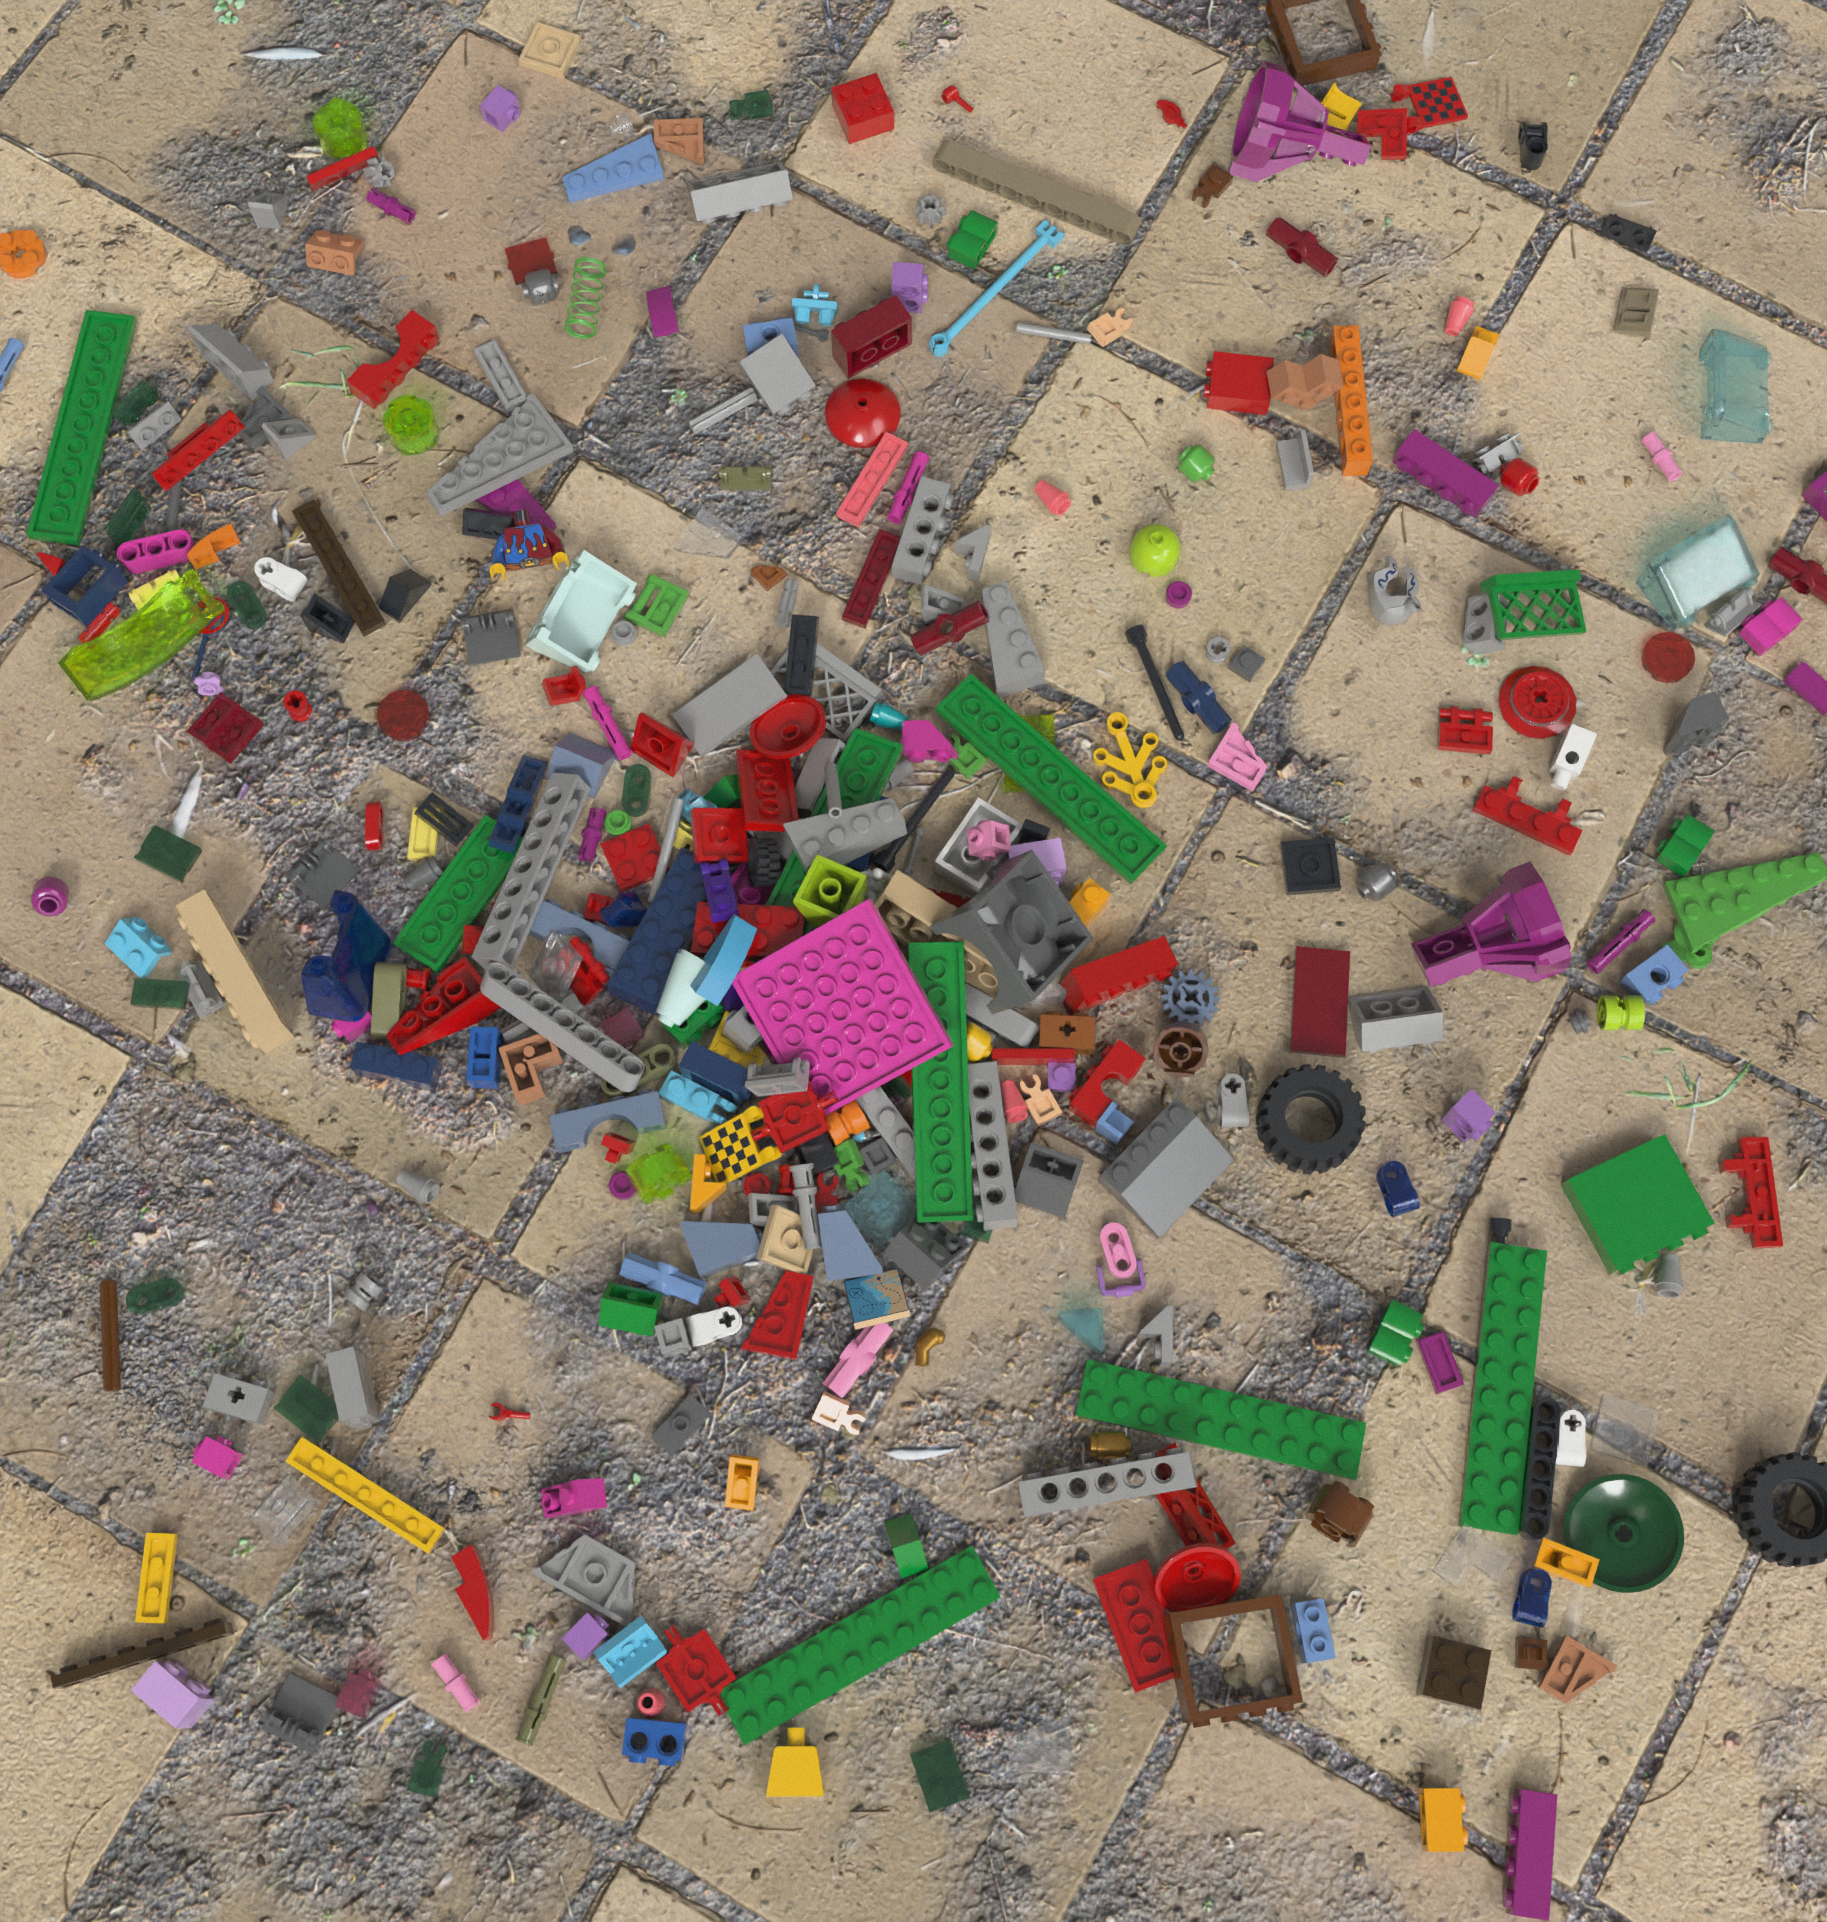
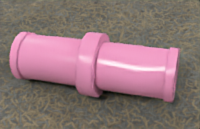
M1656 432L1646 435L1641 442L1653 457L1652 462L1654 465L1660 467L1669 482L1678 479L1683 472L1672 458L1671 450L1665 448Z
M447 1653L431 1664L446 1684V1691L452 1692L465 1713L481 1701L465 1681L467 1679L465 1674H460Z

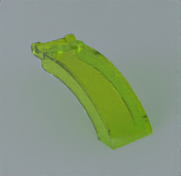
M189 569L176 582H167L141 609L117 627L87 643L73 646L58 664L87 701L100 699L131 685L163 665L183 649L214 617L220 615L225 607L219 600H215L201 583L197 572L194 569ZM188 586H191L207 605L203 611L185 590Z

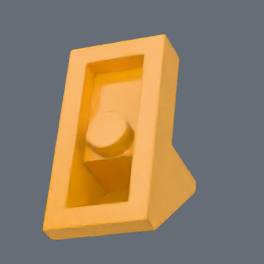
M1476 326L1457 372L1480 380L1499 334Z
M694 1154L690 1203L692 1214H699L727 1190L726 1183L706 1182V1179L711 1180L712 1163H707L708 1160L705 1154Z
M730 1454L725 1507L754 1510L757 1479L760 1472L759 1458Z
M1542 1538L1534 1566L1553 1578L1561 1577L1586 1588H1591L1599 1559Z

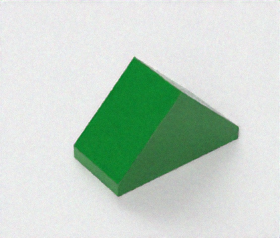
M738 774L724 776L703 798L714 803L718 808H742Z
M912 1514L884 1522L901 1579L928 1571V1565Z

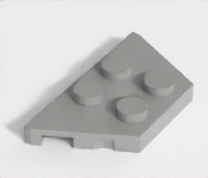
M585 1534L574 1541L568 1548L557 1553L541 1567H537L532 1573L624 1626L633 1622L636 1563Z

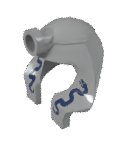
M1388 555L1384 557L1385 567L1376 570L1374 573L1370 571L1367 575L1370 598L1369 607L1372 615L1380 624L1392 626L1405 623L1412 613L1421 611L1422 607L1419 600L1415 597L1419 582L1415 570L1408 565L1404 566L1406 576L1404 587L1397 595L1389 596L1387 594L1386 587L1388 582L1398 575L1396 559Z

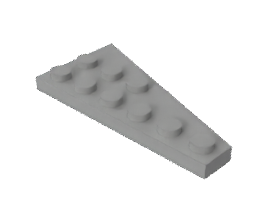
M532 392L520 408L517 406L504 423H499L474 447V451L468 457L464 456L451 473H446L426 492L427 499L441 517L572 453L573 445Z

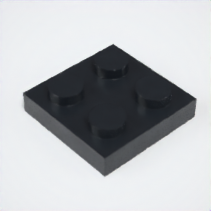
M1334 838L1282 841L1280 843L1286 895L1340 891L1341 883Z

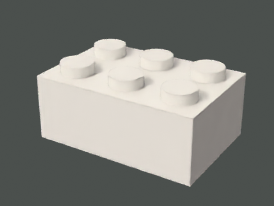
M980 798L976 800L936 858L934 872L973 896H976L990 884L991 880L986 871L991 866L1006 861V853L997 856L996 860L981 861L979 857L969 855L967 829L978 825V822L983 820H992L1009 825L1010 844L1012 846L1017 845L1023 826V824Z

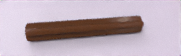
M105 1280L99 1284L103 1389L106 1392H116L121 1389L117 1283L114 1280Z

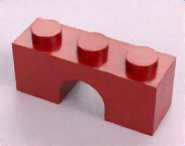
M1120 1039L1114 1046L1110 1043L1101 1055L1103 1061L1098 1067L1093 1065L1085 1075L1087 1082L1082 1088L1077 1086L1068 1098L1071 1100L1069 1110L1094 1128L1097 1121L1113 1102L1103 1093L1101 1084L1108 1079H1117L1128 1086L1142 1068L1146 1059Z

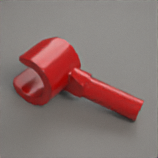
M949 86L942 91L941 98L946 104L955 101L969 113L973 111L974 108L959 96L955 86Z
M500 1403L490 1404L492 1407L500 1408V1414L496 1417L488 1416L490 1419L498 1422L506 1418L530 1420V1412L513 1411Z

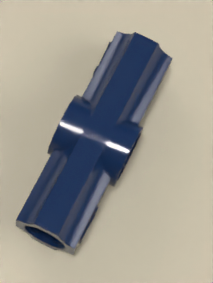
M1184 660L1177 662L1166 672L1165 677L1181 695V700L1186 709L1193 715L1197 714L1213 735L1220 733L1231 723V717L1217 702L1216 695L1211 686L1205 681H1200Z

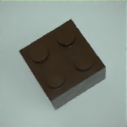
M1438 1636L1426 1637L1416 1696L1471 1710H1481L1492 1650Z

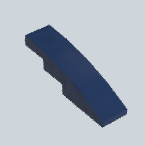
M525 755L522 756L507 788L506 798L489 838V847L515 853L542 785L548 762Z

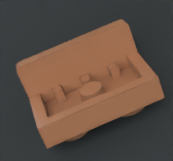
M326 230L315 231L305 244L306 264L308 267L353 276L356 273L355 260L364 250V240L356 239L351 235L331 234Z

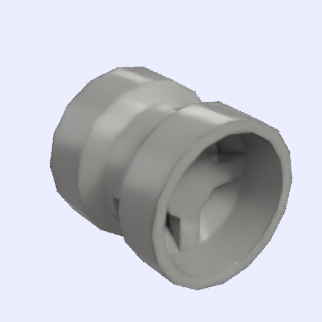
M361 1272L356 1277V1283L352 1287H348L342 1294L364 1312L369 1306V1301L373 1297H377L382 1292V1289ZM362 1287L367 1292V1294H364L360 1290V1288Z

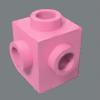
M983 820L978 822V825L967 829L969 855L979 857L981 861L996 860L997 856L1011 851L1009 825L992 820Z

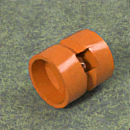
M856 1100L826 1115L832 1130L826 1133L836 1147L850 1140L851 1133L859 1135L870 1128Z

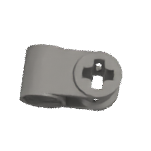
M1227 1074L1217 1086L1220 1128L1249 1126V1107L1246 1098L1245 1081L1238 1074ZM1228 1083H1231V1086L1236 1088L1234 1093H1231V1090L1226 1088Z

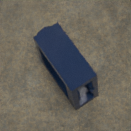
M81 546L41 592L55 607L88 627L126 585L128 580L121 573L123 568L111 559L108 562L105 556L98 550L90 551ZM94 565L104 570L105 572L78 602L67 596Z
M693 1041L690 1043L679 1063L683 1077L742 1107L744 1101H750L754 1093L745 1087L748 1074L747 1068Z

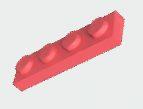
M888 432L884 434L837 510L838 518L858 528L861 526L908 449V442Z

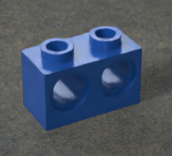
M470 1027L466 1081L471 1088L499 1089L501 1070L499 1047H502L503 1035L498 1027Z
M626 1718L622 1755L629 1756L628 1762L646 1763L647 1758H657L658 1765L676 1766V1761L684 1760L688 1724ZM637 1732H643L648 1739L646 1747L642 1750L636 1749L632 1743L633 1736ZM667 1735H672L677 1740V1747L672 1753H667L662 1748V1740Z

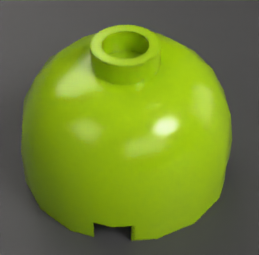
M1150 524L1142 527L1131 540L1129 550L1131 564L1138 572L1142 573L1143 571L1150 574V577L1167 575L1174 570L1179 561L1181 552L1179 538L1172 529L1165 525Z

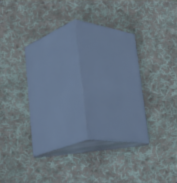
M569 733L554 746L547 779H550L552 773L578 774L591 788L588 797L595 799L617 756L611 749Z

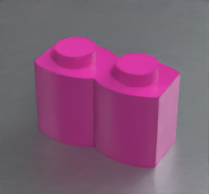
M1782 597L1775 602L1772 599L1760 608L1762 613L1757 616L1751 614L1741 624L1744 628L1740 631L1739 635L1759 656L1770 650L1803 621L1802 617Z

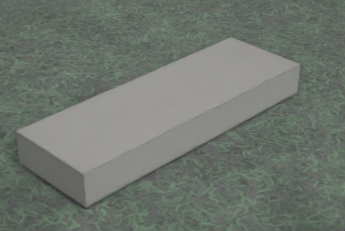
M496 339L473 349L475 357L506 412L514 410L517 406H522L527 401L528 396Z

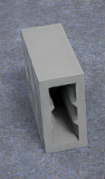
M780 334L739 362V366L773 417L777 414L782 417L793 409L791 406L798 400L803 403L814 395L812 391L816 385L783 334Z
M354 1346L325 1354L339 1421L351 1428L355 1427L356 1431L372 1427V1422L379 1421V1415L365 1354Z

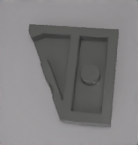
M262 386L257 390L259 396L255 404L248 406L245 417L241 420L244 429L238 433L253 450L267 440L261 427L264 422L293 419L290 413Z

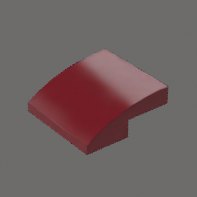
M220 692L186 732L214 754L231 764L261 730L264 724L259 718L247 712L237 702Z

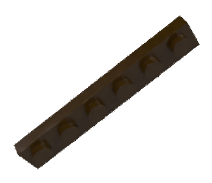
M315 499L292 510L293 515L363 637L386 626L384 618Z
M221 1618L203 1623L204 1628L196 1631H193L192 1627L175 1632L174 1638L165 1641L164 1637H157L146 1641V1647L136 1649L135 1646H129L117 1650L118 1655L108 1659L106 1655L91 1658L88 1660L89 1665L78 1668L77 1664L60 1668V1674L50 1677L53 1689H64L233 1635L232 1624L221 1622Z

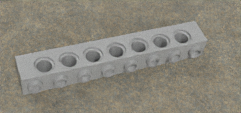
M551 774L472 954V958L485 970L488 964L492 962H499L512 970L514 969L591 790L578 774Z

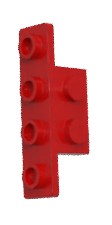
M228 410L210 426L205 422L166 454L169 459L153 471L152 476L165 491H168L243 430L244 425L232 410Z

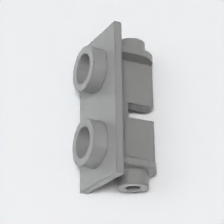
M169 401L164 404L159 403V406L150 412L146 418H142L133 426L130 425L126 433L143 450L180 422L181 418Z
M1507 432L1495 439L1497 444L1492 447L1486 445L1475 451L1476 457L1468 462L1476 461L1478 464L1476 467L1477 471L1488 475L1502 465L1498 456H1501L1503 462L1506 463L1521 454L1523 445L1515 439L1521 433L1510 435Z
M1742 588L1730 599L1731 604L1726 603L1711 615L1710 622L1705 628L1726 637L1761 606V603L1752 600L1754 593L1750 588Z
M188 960L181 964L182 969L177 972V975L199 1018L201 1019L224 1007L225 1005L202 961L192 963Z

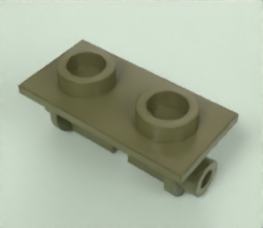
M721 466L719 468L720 490H771L772 466Z

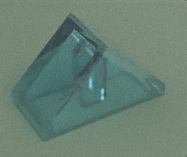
M1102 1308L1066 1310L1059 1313L1057 1320L1099 1356L1104 1352L1105 1339Z

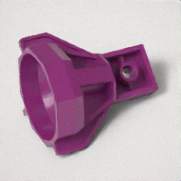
M1263 61L1250 83L1246 97L1243 98L1241 103L1242 109L1236 125L1231 151L1233 159L1229 167V173L1257 182L1301 162L1312 160L1317 151L1320 152V156L1327 159H1333L1334 156L1342 158V162L1350 166L1356 167L1357 163L1364 165L1371 148L1367 139L1363 135L1328 125L1329 110L1297 82L1283 67ZM1295 86L1298 89V91L1294 99L1291 110H1289L1293 93V87ZM1279 138H1281L1275 156H1271L1277 147Z
M1530 861L1509 869L1501 877L1500 886L1467 914L1464 913L1461 916V925L1411 943L1416 961L1430 987L1445 984L1451 979L1462 975H1469L1478 969L1482 971L1493 970L1537 982L1564 972L1569 967L1571 961V946L1565 936L1559 915L1543 879ZM1506 914H1508L1510 923H1509L1508 919H1505V917H1504ZM1513 930H1514V932H1515V934H1516V937H1517V939H1518L1517 941L1514 940V939H1515V936H1514Z

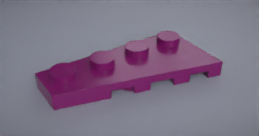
M518 479L475 500L493 512L513 514V511L528 509L531 524L542 523L543 526H548L553 531L557 528L556 523Z

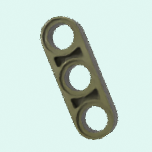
M377 962L375 965L371 1018L372 1039L389 1041L386 1034L405 1014L406 964Z
M657 1044L637 1055L643 1061L646 1072L641 1076L636 1089L631 1092H624L619 1089L609 1090V1082L601 1078V1086L605 1095L609 1099L616 1096H628L667 1075L671 1070L673 1071L676 1066L673 1049L667 1044ZM661 1054H668L670 1056L669 1061L664 1064L657 1063L656 1059Z

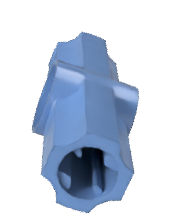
M630 1252L625 1257L619 1274L633 1282L647 1286L646 1288L651 1291L663 1293V1296L670 1297L671 1295L696 1306L702 1300L707 1283L703 1280L681 1273L674 1266L660 1261L655 1263Z

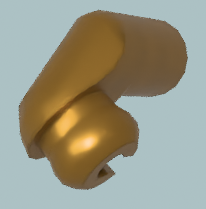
M930 1328L916 1341L915 1366H929L930 1349L935 1345L943 1344L945 1341V1333L942 1330Z

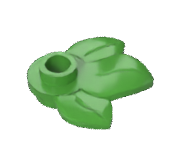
M1676 922L1673 929L1675 940L1662 943L1661 949L1668 945L1682 962H1687L1692 968L1700 969L1708 966L1713 957L1711 948L1714 942L1711 944L1707 943L1699 948L1697 952L1703 956H1697L1695 953L1690 954L1678 922Z

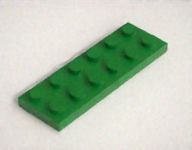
M486 814L392 943L394 947L426 967H430L437 974H439L462 942L464 925H474L504 883L523 840V837H521L514 854L489 847V838L497 821Z

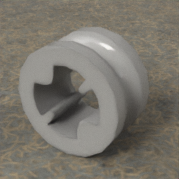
M1222 637L1212 638L1207 644V658L1209 661L1217 664L1226 661L1230 653L1229 642ZM1217 646L1222 647V652L1219 655L1214 653Z

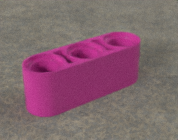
M180 529L125 542L118 547L117 557L129 573L139 574L189 562L187 553L196 544L187 531ZM187 543L185 547L179 548L182 544ZM162 549L159 553L154 554L157 550ZM136 556L134 559L128 560L130 557Z

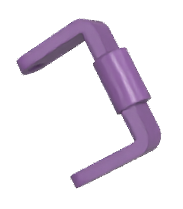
M1136 1259L1140 1284L1116 1286L1113 1289L1105 1290L1101 1265H1096L1101 1294L1105 1297L1115 1295L1118 1298L1131 1296L1133 1292L1142 1291L1145 1287V1279L1141 1259Z

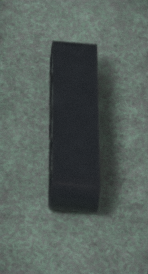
M1544 1397L1531 1405L1519 1523V1535L1528 1541L1545 1537L1550 1529L1561 1412L1559 1404L1549 1397ZM1540 1405H1544L1549 1409L1550 1416L1548 1419L1540 1416L1538 1410ZM1537 1433H1541L1546 1437L1547 1446L1545 1448L1537 1444ZM1537 1461L1543 1465L1545 1470L1543 1476H1538L1534 1472V1462ZM1532 1490L1540 1493L1542 1497L1540 1505H1535L1531 1501L1530 1494ZM1530 1519L1535 1520L1539 1525V1531L1536 1535L1528 1530L1527 1524Z

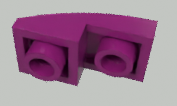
M670 285L647 291V304L655 338L679 332L678 318L674 309L673 293Z

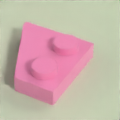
M1234 722L1207 765L1209 768L1252 792L1267 769L1266 764L1261 757L1255 754L1253 746L1244 739L1239 732L1238 725Z

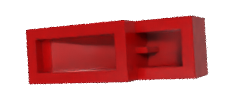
M470 1545L451 1557L465 1582L455 1588V1591L482 1639L489 1641L493 1638L494 1630L492 1591L482 1558L476 1546Z

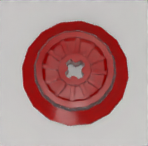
M1530 666L1518 669L1506 678L1499 691L1498 705L1503 719L1514 731L1529 738L1545 739L1557 736L1569 727L1576 714L1577 699L1572 686L1561 674L1546 667ZM1541 697L1543 701L1539 704L1536 703L1535 699Z

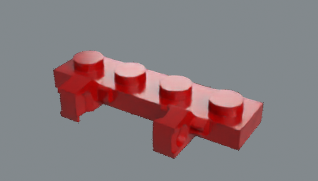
M1515 776L1512 777L1507 788L1500 786L1497 791L1486 785L1483 787L1472 811L1570 856L1573 853L1583 830L1571 825V818L1566 816L1572 802L1562 798L1558 803L1555 813L1550 810L1547 813L1521 802L1522 797L1516 794L1523 780Z
M1741 1137L1737 1140L1739 1153L1733 1154V1159H1724L1723 1162L1718 1163L1720 1174L1726 1171L1730 1174L1738 1173V1179H1743L1746 1208L1742 1209L1743 1214L1741 1216L1731 1214L1725 1217L1727 1228H1743L1744 1234H1750L1752 1249L1783 1247L1769 1138Z

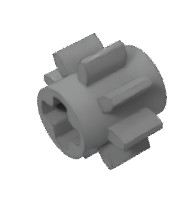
M384 156L368 159L367 163L369 165L363 168L366 182L373 184L376 189L390 186V179L395 177L393 164L385 161Z
M932 194L919 198V205L915 206V215H919V224L923 222L928 227L936 223L941 224V216L945 215L942 198L937 199Z

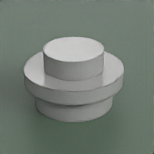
M619 621L611 629V638L619 646L631 645L636 640L637 631L631 622Z

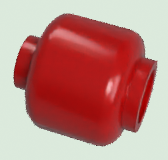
M1522 458L1513 459L1511 462L1507 461L1500 470L1501 485L1517 496L1531 494L1538 486L1540 478L1538 477V469Z

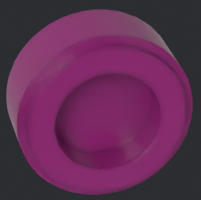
M1173 582L1167 587L1166 601L1173 608H1184L1191 601L1192 590L1185 582Z
M617 1172L609 1181V1190L616 1199L628 1200L637 1191L636 1179L629 1172Z

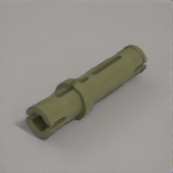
M549 1654L530 1705L524 1709L523 1713L526 1715L515 1740L533 1746L541 1722L547 1718L545 1712L567 1660Z

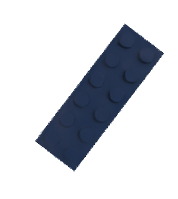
M681 847L608 981V989L611 996L658 1017L660 1014L656 1012L676 953L679 949H684L691 953L698 902H708L700 863H694V852Z

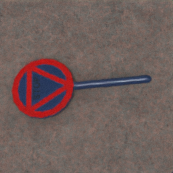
M210 597L200 601L191 613L190 622L192 627L199 634H203L192 675L193 680L198 677L208 636L220 632L230 619L228 604L217 597Z

